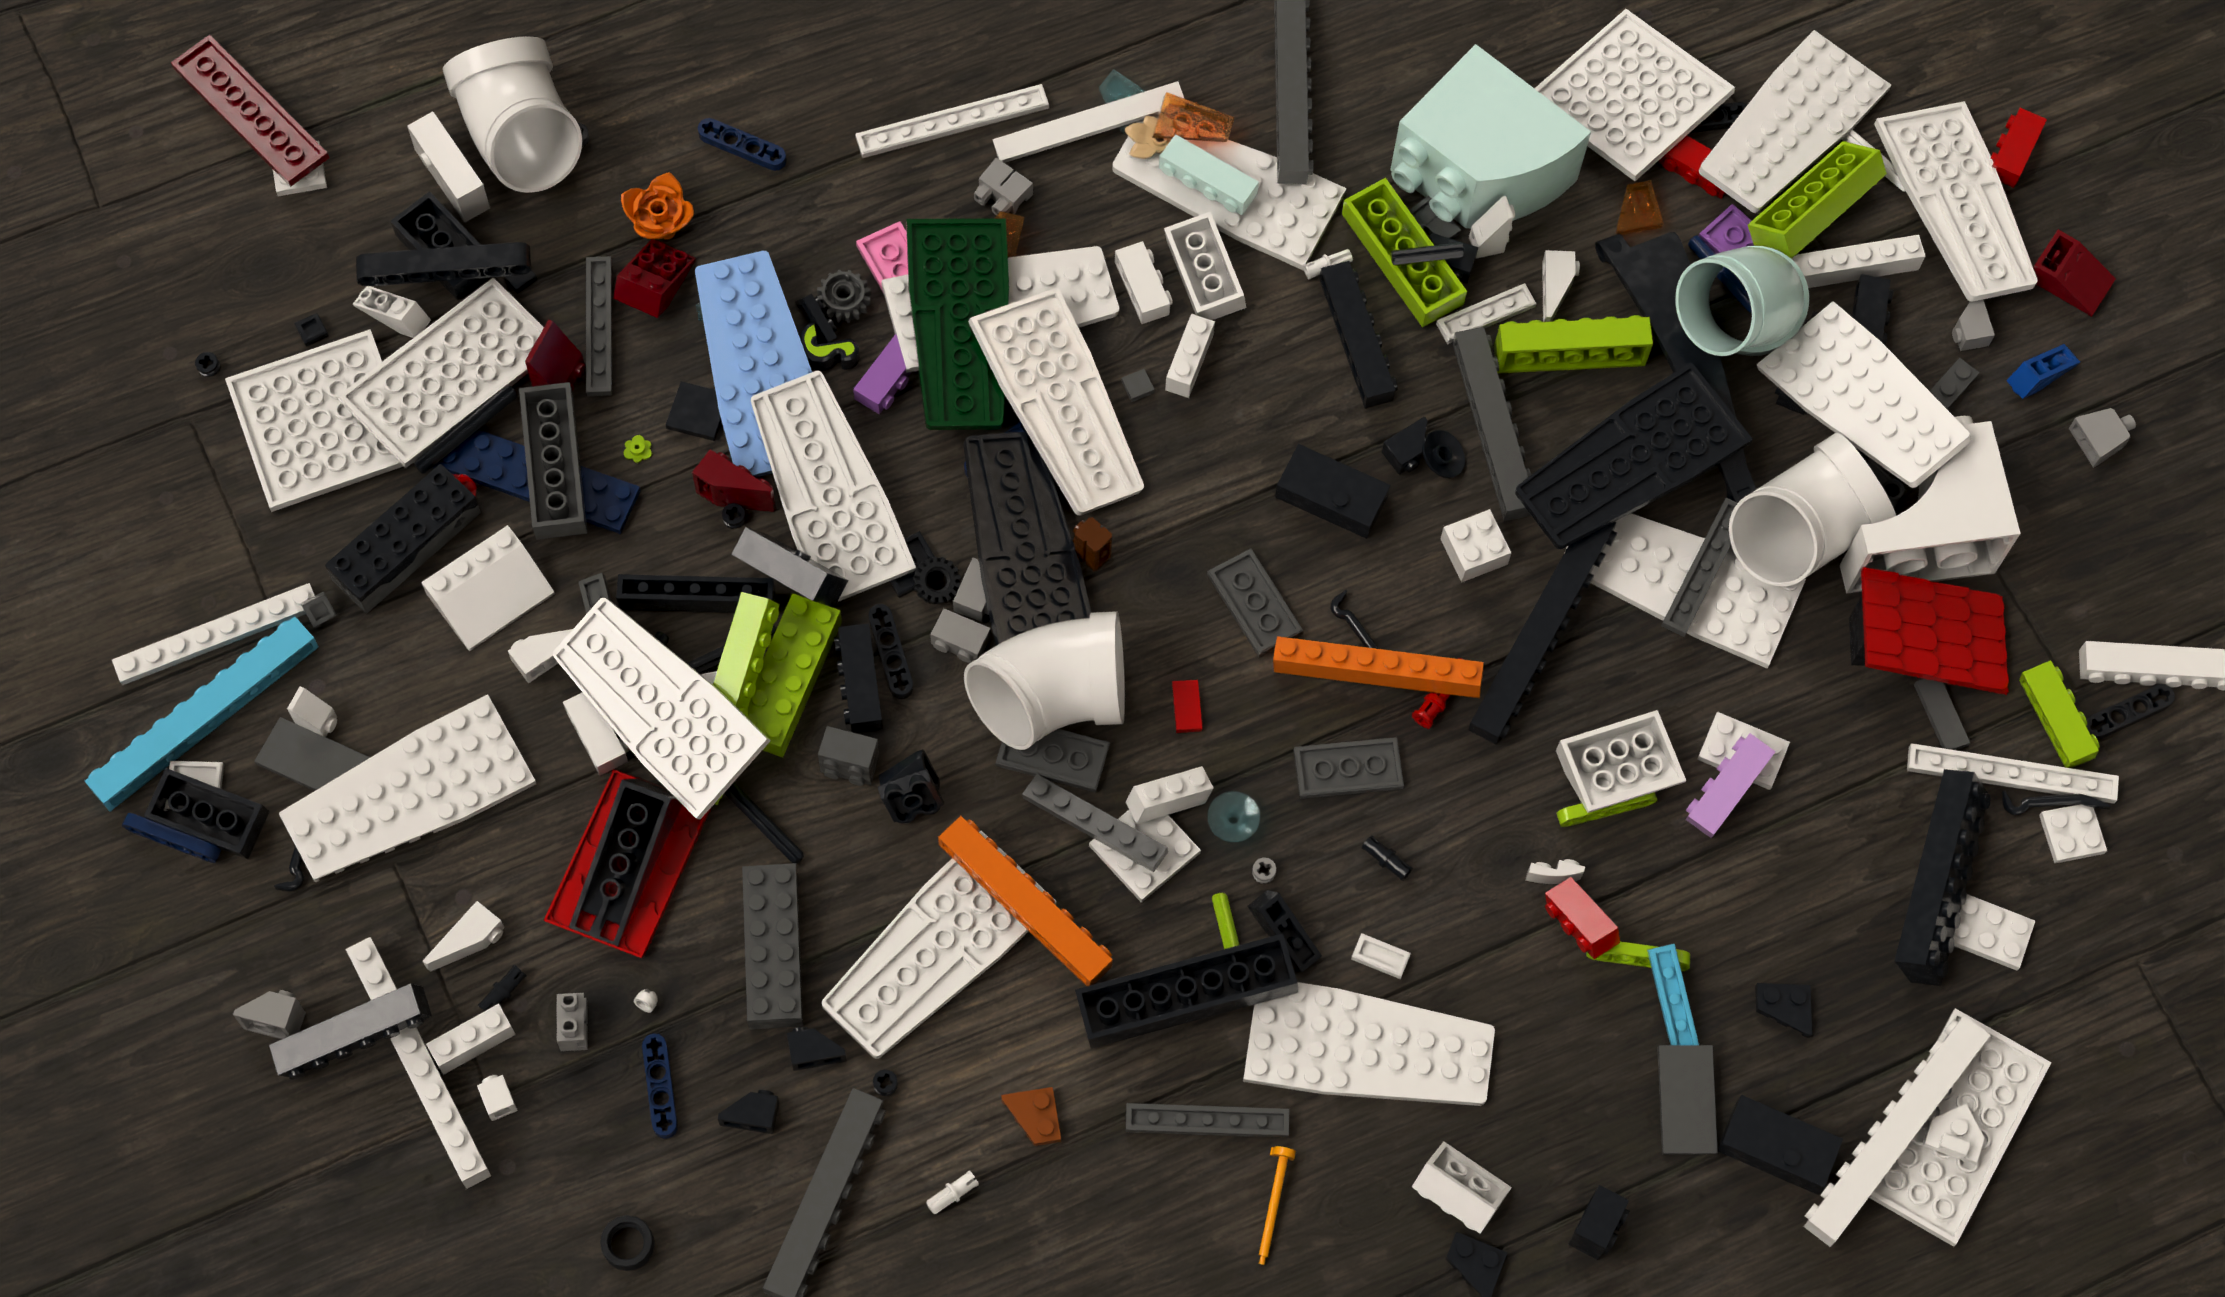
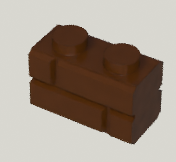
M1091 517L1085 522L1083 520L1076 525L1073 530L1075 533L1073 543L1075 544L1077 557L1081 561H1086V565L1093 571H1098L1111 557L1112 533L1105 527L1101 528V524Z

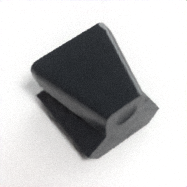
M924 749L913 753L878 775L880 786H878L879 794L894 823H909L920 813L926 815L934 814L945 803L938 791L940 787L939 777Z

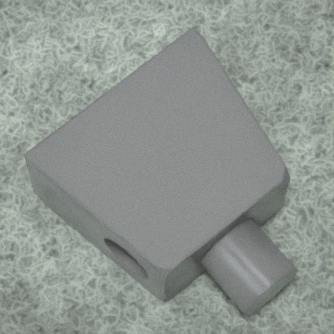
M2109 408L2076 417L2069 430L2094 468L2127 444L2131 438L2128 431L2134 429L2136 423L2131 415L2119 418L2115 410Z

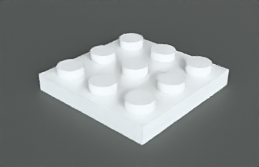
M1130 810L1124 813L1118 820L1168 847L1167 855L1155 872L1150 871L1096 839L1089 843V847L1141 903L1201 852L1198 846L1169 815L1136 824Z

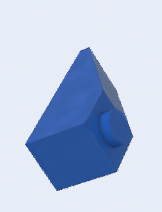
M2063 344L2024 361L2006 381L2011 385L2013 391L2024 399L2037 393L2076 367L2080 361Z

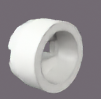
M649 989L640 991L634 999L635 1005L648 1013L653 1011L658 1002L656 993Z

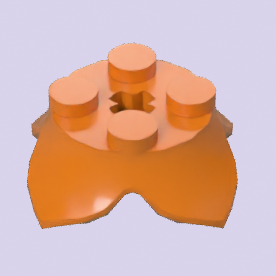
M670 172L657 176L651 181L646 190L631 188L621 194L623 210L626 216L633 222L635 232L647 239H671L694 216L693 205L683 199L682 187Z

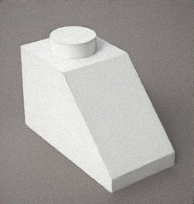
M300 686L287 708L293 721L299 726L326 737L328 732L331 733L335 729L337 715L331 706Z

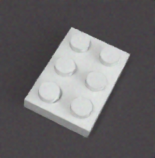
M1717 712L1697 760L1718 768L1725 757L1731 759L1736 751L1732 748L1741 736L1746 739L1749 733H1751L1776 751L1753 782L1770 790L1790 742Z
M1967 894L1965 904L1961 905L1959 913L1961 920L1959 928L1955 929L1953 937L1954 946L2018 970L2021 966L2035 920Z

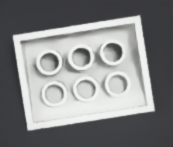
M508 525L421 582L427 596L469 651L555 594L523 544Z
M1658 710L1560 740L1556 749L1565 775L1587 813L1686 782Z

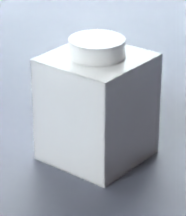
M503 1075L489 1076L483 1079L481 1084L477 1085L487 1113L492 1121L517 1111Z

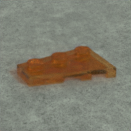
M1166 92L1152 138L1172 139L1176 134L1185 140L1227 142L1235 117Z

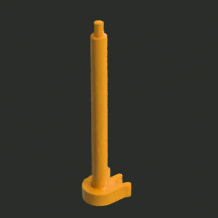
M1281 1146L1271 1147L1270 1156H1278L1279 1159L1259 1251V1264L1264 1265L1265 1258L1269 1254L1288 1159L1293 1161L1296 1150Z

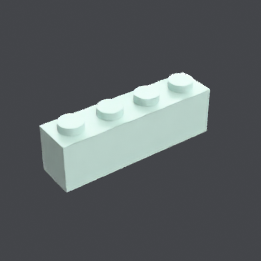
M1176 134L1160 155L1159 168L1163 173L1176 177L1189 188L1197 189L1209 200H1216L1223 204L1230 212H1237L1243 215L1258 194L1259 182Z

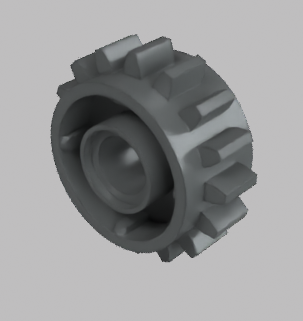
M838 270L837 273H829L826 280H821L822 287H817V297L824 306L822 312L827 313V319H836L837 323L840 321L850 323V320H858L861 313L866 314V306L871 304V290L867 288V280H861L860 274L855 275L851 273V270L847 272ZM842 294L849 295V297L844 299L839 298V296Z

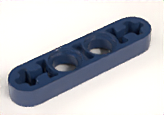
M704 119L698 125L699 138L709 145L770 170H780L786 165L785 151L778 145L715 119ZM713 128L714 132L710 131L708 134H705V130ZM730 135L738 138L734 144H727L724 140ZM755 144L760 147L759 151L753 154L747 152V147ZM779 155V159L771 161V157Z
M127 813L122 823L123 828L134 834L210 863H216L221 853L220 848L209 842L133 813Z
M650 1034L642 1042L651 1122L655 1134L660 1138L667 1139L676 1133L678 1126L668 1047L661 1035ZM653 1041H657L658 1045H662V1047L658 1048L659 1059L665 1058V1060H654L652 1050L648 1049V1047L652 1046ZM657 1066H661L666 1070L665 1076L659 1080L651 1077L652 1069ZM660 1092H665L669 1095L668 1103L663 1106H658L654 1103L655 1095ZM655 1112H666L668 1123H672V1125L668 1126V1131H663L661 1127H657L662 1124V1118L660 1113L655 1115Z

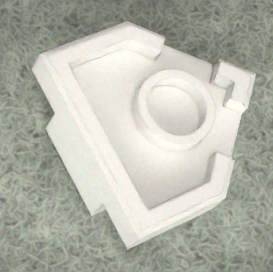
M1964 1104L1930 1121L1923 1146L1975 1165L1978 1162L1985 1137L1967 1104Z

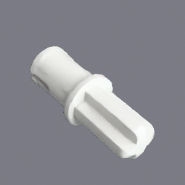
M1349 249L1330 256L1324 254L1318 260L1303 264L1306 277L1311 279L1320 275L1321 268L1346 261L1352 262L1351 252Z
M968 1171L953 1183L945 1184L946 1188L927 1200L928 1208L933 1214H937L952 1202H959L962 1195L979 1185L977 1179L974 1180L975 1176L971 1171Z

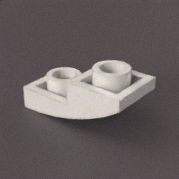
M1570 859L1559 860L1556 869L1543 862L1531 863L1526 881L1560 884L1570 877L1577 881L1581 879L1585 866H1581L1577 861Z

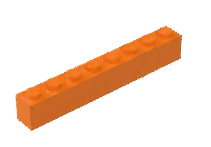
M1279 636L1276 639L1273 657L1274 672L1474 698H1480L1484 662Z
M960 816L938 837L939 846L1086 986L1094 985L1112 968L1113 959L1111 958V952L1103 945L1098 946L1092 940L1093 936L1086 928H1079L1073 922L1074 918L1064 908L1060 910L1054 904L1055 900L1045 890L1041 892L1035 886L1036 882L1029 874H1022L1016 868L1017 864L1010 856H1003L997 850L998 846L991 838L987 837L985 839L979 833L980 829L972 820L968 819L966 821Z

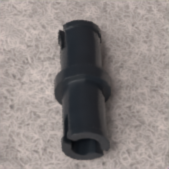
M1373 835L1362 845V849L1378 860V864L1382 868H1388L1401 881H1404L1412 872L1413 867L1395 855V850L1385 847Z
M513 965L499 983L495 982L492 985L494 988L478 1006L483 1011H486L497 1004L500 1005L506 998L509 999L512 996L510 993L527 975L521 972L516 965Z

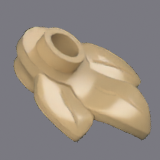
M1145 116L1143 124L1133 123L1125 128V133L1135 142L1129 153L1130 156L1146 159L1152 157L1155 153H1162L1172 140L1170 133L1163 129L1161 121L1152 116ZM1161 138L1164 141L1158 142L1156 139Z

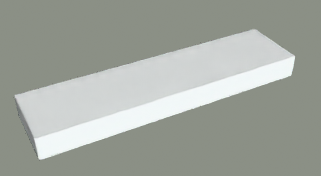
M1524 283L1437 320L1436 325L1446 343L1449 344L1453 342L1455 332L1484 327L1485 329L1534 308L1536 302Z

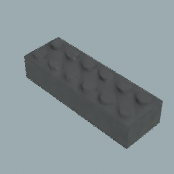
M567 382L519 388L532 528L536 540L587 534L574 395L571 384Z
M796 863L742 866L746 999L749 1029L802 1027L803 1004L798 873Z

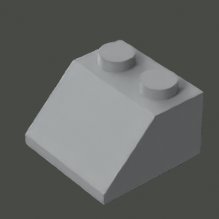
M279 990V993L269 991L235 1009L233 1016L244 1030L284 1039L300 1031L306 1012L300 1005V1002L294 998L295 995L293 993Z

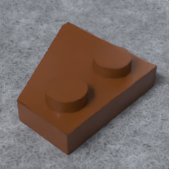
M1053 1087L1001 1095L1002 1103L1010 1110L1014 1119L1026 1132L1027 1137L1034 1146L1061 1142Z

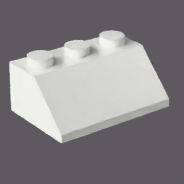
M1444 1141L1428 1160L1412 1185V1188L1417 1190L1422 1197L1430 1199L1439 1205L1444 1212L1455 1216L1466 1227L1480 1234L1512 1188Z

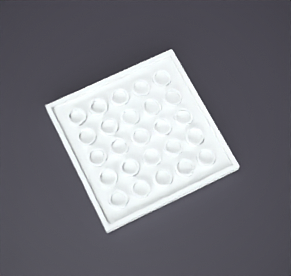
M1627 9L1534 88L1589 129L1591 134L1587 146L1634 181L1640 178L1733 95L1735 91L1733 85Z
M371 330L225 378L271 512L403 467L338 400L339 394L382 362Z

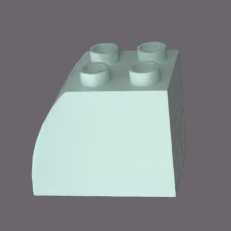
M1475 44L1400 120L1391 164V174L1395 183L1404 191L1413 193L1417 190L1424 197H1431L1432 199L1429 202L1430 208L1443 221L1451 222L1454 219L1463 227L1471 228L1503 196L1507 197L1509 205H1513L1515 210V219L1513 220H1516L1547 206L1577 181L1591 131Z

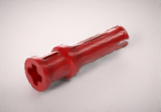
M1434 692L1427 694L1424 697L1425 702L1419 710H1415L1412 713L1414 721L1424 728H1431L1434 718L1446 708L1445 702L1450 694Z

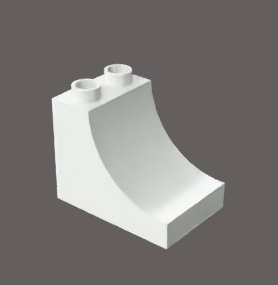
M1970 416L1955 417L1968 430L1971 442L1919 485L1918 502L1912 507L1888 520L1861 525L1840 564L1846 593L1862 591L1861 569L1863 567L1928 579L1931 582L1996 573L2021 533L1991 421L1973 423Z

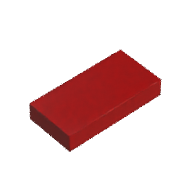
M1198 680L1172 681L1176 733L1202 731Z

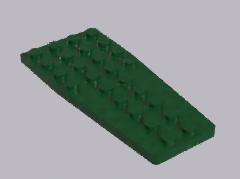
M906 219L908 291L926 428L929 430L1000 429L1003 424L1004 393L968 321L971 317L1008 305L1009 273L1006 219Z

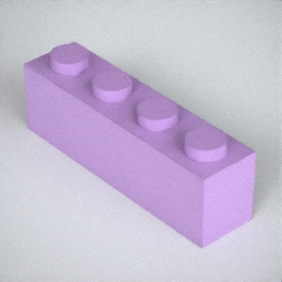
M1749 733L1746 739L1742 736L1738 739L1732 748L1736 751L1731 759L1724 758L1717 768L1720 774L1715 780L1710 777L1701 789L1705 792L1700 801L1694 798L1686 809L1689 813L1686 820L1710 838L1713 837L1776 752L1751 733Z

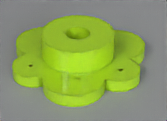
M636 435L632 438V441L628 440L625 442L624 457L626 459H633L635 463H640L642 459L647 460L651 457V442L648 440L644 441L641 435Z

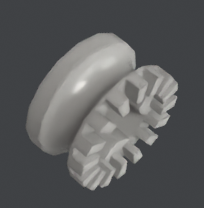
M1264 857L1255 861L1252 870L1254 879L1260 882V884L1270 883L1276 875L1275 863L1271 859ZM1260 865H1263L1265 868L1270 867L1268 876H1265L1264 873H1258Z

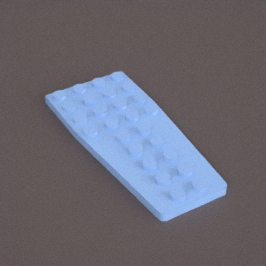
M759 251L700 265L695 269L718 409L732 463L736 466L742 465L746 467L755 478L772 474L773 472L753 411L751 397L812 373L769 253L767 251Z

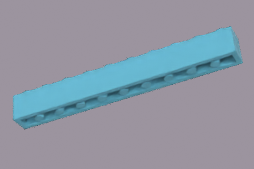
M295 616L290 620L282 622L273 634L263 637L250 652L241 654L237 658L236 663L228 669L221 670L208 685L199 687L190 699L179 703L171 714L157 720L148 732L134 738L130 746L123 751L115 753L102 768L93 770L88 779L85 780V783L109 811H112L169 766L170 761L178 759L319 647L315 638Z

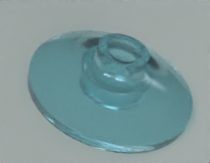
M1232 791L1223 793L1212 801L1208 809L1207 819L1210 829L1217 837L1228 842H1241L1250 838L1256 832L1260 822V812L1257 804L1251 797L1241 792ZM1234 816L1238 819V822L1233 824L1228 819Z

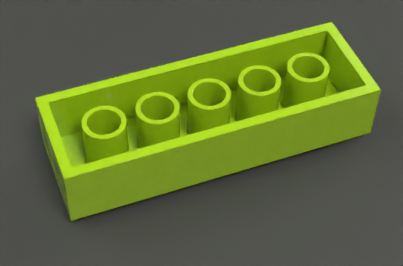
M1842 141L1748 224L1754 246H1764L1778 250L1791 259L1796 256L1887 174L1880 150Z
M1386 178L1344 200L1343 217L1422 328L1464 305L1467 290L1444 259L1399 265L1392 264L1391 251L1434 246V244Z
M1634 315L1618 319L1616 317H1606L1597 320L1582 318L1577 321L1557 319L1553 322L1533 320L1529 323L1510 321L1500 324L1494 344V353L1499 364V371L1497 373L1645 366L1653 345L1650 318Z
M793 593L764 656L763 668L758 673L755 683V694L750 699L747 709V718L770 740L763 751L782 758L834 642V637L837 635L838 627L842 623L840 610Z

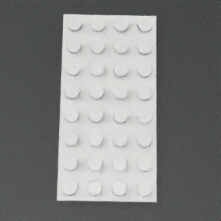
M492 278L339 394L338 400L407 468L506 386L514 385L528 374L525 360L544 327Z
M1956 1008L1952 1011L1938 1038L1943 1042L1948 1036L1944 1031L1952 1020L1955 1019L1958 1022L1964 1015L1988 1032L1990 1037L1869 1196L1870 1199L1953 1247L1961 1237L2051 1064L2050 1061ZM1931 1053L1929 1054L1926 1062H1928L1930 1058L1933 1056ZM1967 1104L1985 1137L1977 1164L1974 1165L1923 1146L1930 1121L1933 1118Z

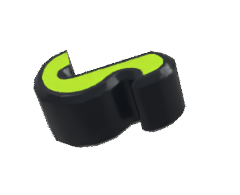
M814 322L807 324L801 332L800 340L812 369L824 371L831 369L838 362H841V368L847 370L854 368L860 360L859 346L854 340L846 339L818 344Z

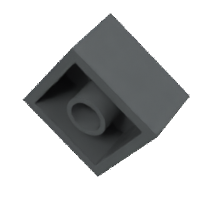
M827 726L818 752L821 773H824L826 777L831 779H838L839 777L848 779L850 783L858 786H863L864 784L871 785L880 758L878 739Z

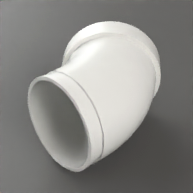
M514 37L489 42L458 54L443 67L449 93L452 97L457 98L465 124L482 158L505 186L515 191L526 193L543 191L561 182L575 167L582 149L580 127L575 118L563 105L550 75L553 66L546 42L538 37Z
M1836 432L1814 446L1813 454L1741 499L1730 517L1729 537L1736 557L1751 575L1770 585L1790 586L1802 581L1847 551L1861 525L1888 520L1895 517L1896 513L1886 492L1866 461L1847 438L1841 433Z
M1118 611L1090 613V618L1068 620L1034 628L998 644L968 664L964 671L965 688L973 708L986 727L1008 746L1025 750L1047 734L1070 724L1094 720L1096 725L1123 724L1125 714V679L1122 633Z

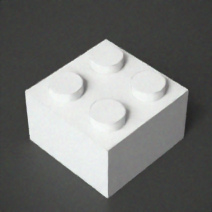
M1490 509L1443 527L1441 541L1461 582L1508 565L1511 551Z

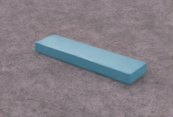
M1675 944L1647 950L1670 1045H1699Z

